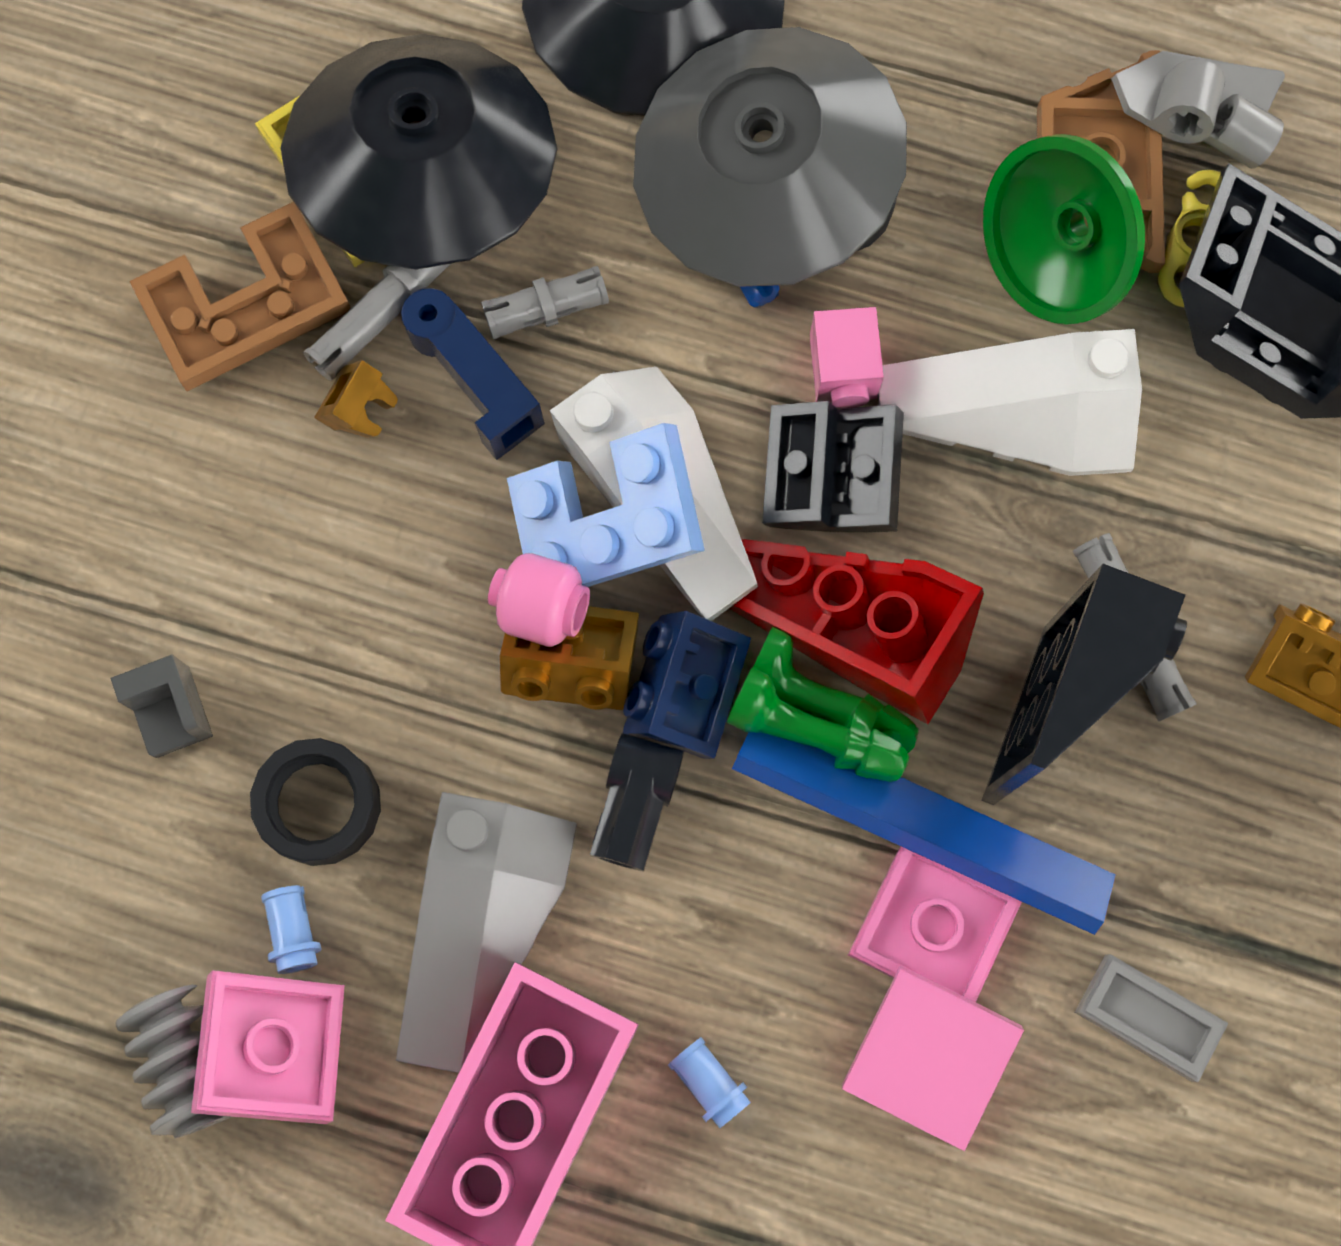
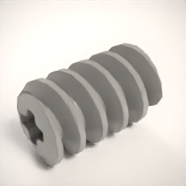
M192 984L179 987L146 999L133 1006L116 1020L118 1031L140 1032L137 1037L125 1046L124 1052L126 1057L148 1058V1061L133 1072L134 1083L157 1084L152 1091L142 1098L141 1104L143 1109H165L166 1111L150 1125L151 1135H173L174 1139L231 1118V1116L191 1113L201 1031H191L190 1024L203 1014L204 1005L183 1006L181 999L194 990L197 985Z

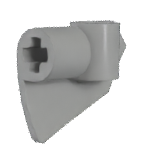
M1162 51L1115 74L1111 78L1125 114L1176 142L1191 144L1203 141L1250 169L1257 168L1268 159L1277 146L1283 132L1284 123L1282 120L1268 112L1285 78V73L1280 70L1239 65Z

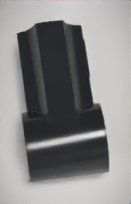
M621 733L607 777L606 789L610 790L592 842L591 857L644 872L663 806H669L684 756L683 750Z

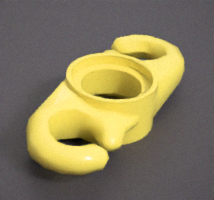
M1214 170L1198 171L1187 178L1186 185L1191 190L1206 184L1215 188L1221 172ZM1187 192L1182 196V211L1167 236L1165 264L1158 275V284L1164 298L1173 305L1183 308L1185 307L1181 291L1175 285L1174 277L1177 273L1184 272L1192 249L1185 244L1182 238V229L1194 225L1201 227L1209 206L1199 202L1194 192Z

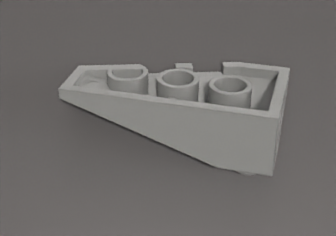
M442 792L427 861L396 1061L460 1072L514 963L521 965L525 961L535 943L534 940L565 889L577 823L507 803Z

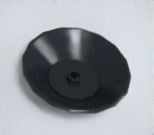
M523 0L522 11L536 54L570 92L616 114L645 116L657 89L697 51L745 30L782 28L785 0Z
M418 34L370 42L327 65L294 102L280 150L288 195L319 236L362 261L418 270L470 261L517 234L547 196L558 148L548 105L517 66L474 42ZM411 121H422L415 124H408Z

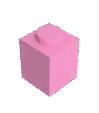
M876 307L814 311L810 330V345L816 402L829 401L836 408L846 409L860 407L867 404L870 399H877L884 376Z

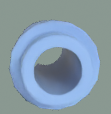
M300 885L277 888L261 896L262 903L265 905L273 951L267 955L268 961L276 963L278 974L299 972L316 966L318 964L316 953L322 950L320 942L313 941L304 899L305 890Z
M700 1037L674 1058L668 1066L676 1072L707 1112L702 1116L704 1121L707 1122L712 1118L720 1129L751 1102L743 1093L747 1088L744 1082L737 1086L704 1044L705 1041L702 1037Z

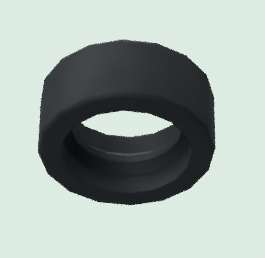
M322 738L296 740L275 751L258 770L250 791L251 819L261 839L279 855L310 866L336 864L357 853L373 835L381 812L380 789L369 766L344 745ZM323 764L336 768L347 777L353 789L354 808L349 821L340 832L327 839L309 841L296 837L285 827L279 815L278 798L283 784L294 772L306 766Z

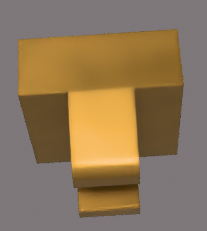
M360 360L345 365L341 369L314 418L334 431L343 430L366 438L374 437L380 434L382 428L371 422L367 417L366 409L364 408L366 403L373 401L380 407L390 409L395 407L398 399L380 379L383 373L365 361Z

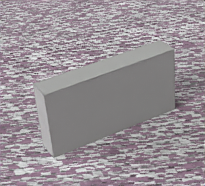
M1111 954L1104 956L1074 1012L1191 1082H1199L1228 1025L1227 1022Z

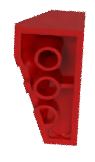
M741 539L758 587L731 606L730 610L768 633L772 627L787 633L793 639V648L870 695L929 725L962 670L984 595L982 587L926 561L904 559L902 564L870 560L868 555L863 553L846 552L845 556L808 552L805 546Z

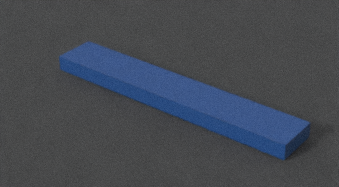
M748 732L732 767L733 770L1095 935L1104 923L1116 874L902 777L892 782L864 778L856 775L853 769L834 768L835 757L819 748L765 733Z

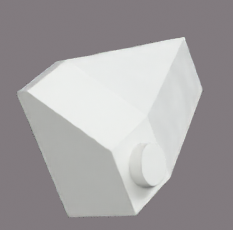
M1135 329L1067 333L882 365L884 378L878 394V406L896 404L904 412L903 434L949 446L958 443L994 452L993 457L1009 461L1018 458L1050 466L1049 471L1068 476L1131 472L1134 469L1142 394Z
M657 367L600 374L550 410L559 441L613 508L623 505L609 442L661 423L677 425L705 551L667 562L660 566L699 615L710 621L758 587L695 413Z

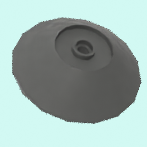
M801 27L745 30L697 51L657 89L635 138L633 187L651 233L687 268L737 287L793 285L843 264L884 225L906 177L907 122L887 77L849 43ZM767 130L773 133L764 142L753 140L754 136L760 131Z

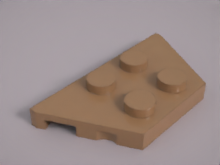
M1150 50L1143 53L1137 63L1113 73L1108 68L1087 77L1086 81L1081 85L1074 87L1065 86L1041 96L1037 106V138L1054 134H1067L1087 139L1107 151L1119 163L1131 180L1140 201L1145 225V247L1140 269L1148 273H1159L1165 264L1162 134L1124 113L1111 78L1115 74L1160 53V50ZM1084 216L1085 224H1086V226L1088 227L1086 218H1085V216Z

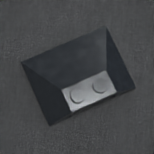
M1228 163L1221 171L1179 283L1196 354L1211 363L1219 371L1229 374L1262 394L1270 402L1280 405L1301 419L1341 418V232Z

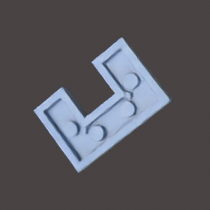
M661 423L610 441L623 505L584 518L571 462L557 460L507 478L522 553H533L576 567L581 575L582 585L589 587L705 551L677 425Z

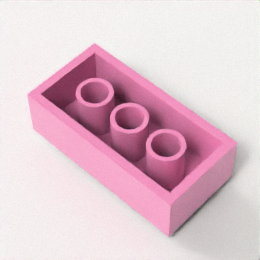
M514 963L385 1221L432 1246H533L639 1024L518 963Z

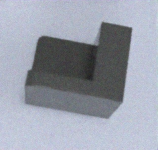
M171 654L110 678L118 702L134 711L149 755L159 758L213 737L190 668Z

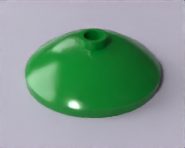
M1067 134L1048 135L1028 141L1013 150L1002 161L991 179L983 209L985 246L998 280L1007 293L1022 308L1045 321L1057 324H1078L1104 315L1124 299L1132 288L1141 268L1145 247V225L1140 201L1131 180L1119 163L1107 151L1097 144L1078 136ZM1084 216H1085V218H1086L1088 227H1087L1086 224H1085Z

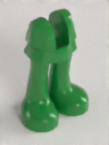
M775 627L771 628L727 720L728 724L745 732L765 733L819 748L835 757L834 768L853 769L858 776L889 782L897 781L904 773L909 763L908 753L915 748L919 734L917 725L890 704L884 706L870 694L863 698L826 687L809 680L797 672L793 667V639L787 633Z

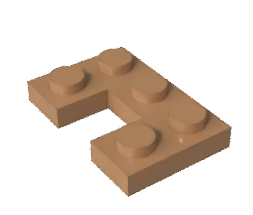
M294 202L240 227L266 278L211 304L185 254L129 281L180 383L187 392L347 313L351 309L303 215Z

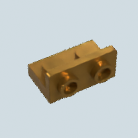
M1300 603L1296 611L1279 604L1273 614L1276 623L1247 671L1245 678L1248 683L1341 728V634L1332 630L1336 621L1323 612L1303 603Z
M588 606L584 622L577 635L574 637L567 635L561 643L552 647L505 633L500 652L501 692L505 695L517 696L528 701L548 700L578 704L594 710L605 708L623 710L629 690V677L638 631L639 613Z

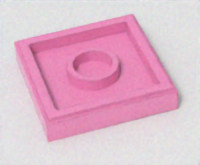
M900 846L848 956L893 979L901 965L976 1002L1022 902Z
M900 965L842 1083V1089L965 1151L1024 1029L1022 1025Z
M211 971L207 975L191 1113L316 1124L332 1122L345 985Z

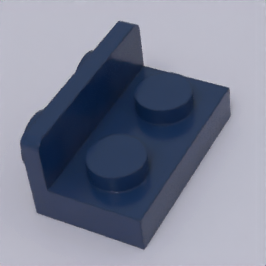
M688 611L661 615L658 621L651 625L644 639L643 655L646 656L639 681L632 685L624 702L623 712L627 719L623 733L638 738H651L703 759H715L751 637Z

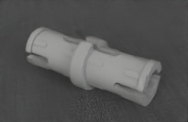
M594 266L577 272V274L546 282L543 277L532 281L533 287L481 302L492 338L496 339L514 331L545 323L546 327L559 324L557 318L587 308L608 304L609 299L599 267Z

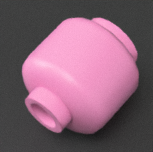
M525 553L518 556L509 566L508 570L499 568L491 581L488 593V603L496 607L497 624L503 632L550 647L561 643L567 635L571 637L577 635L584 622L590 599V589L582 585L581 575L576 567L533 553Z

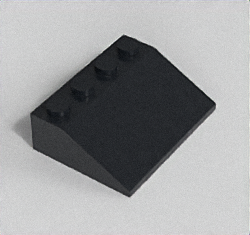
M1104 563L1092 574L1044 627L981 801L994 805L1046 769L1130 690L1136 687L1148 674H1153L1164 658L1171 661L1175 657L1187 628V621L1178 618L1185 594Z

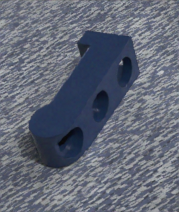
M428 288L418 290L406 299L401 314L402 322L411 343L421 354L436 357L482 413L483 416L474 423L481 442L496 460L545 424L540 403L448 295L440 290Z

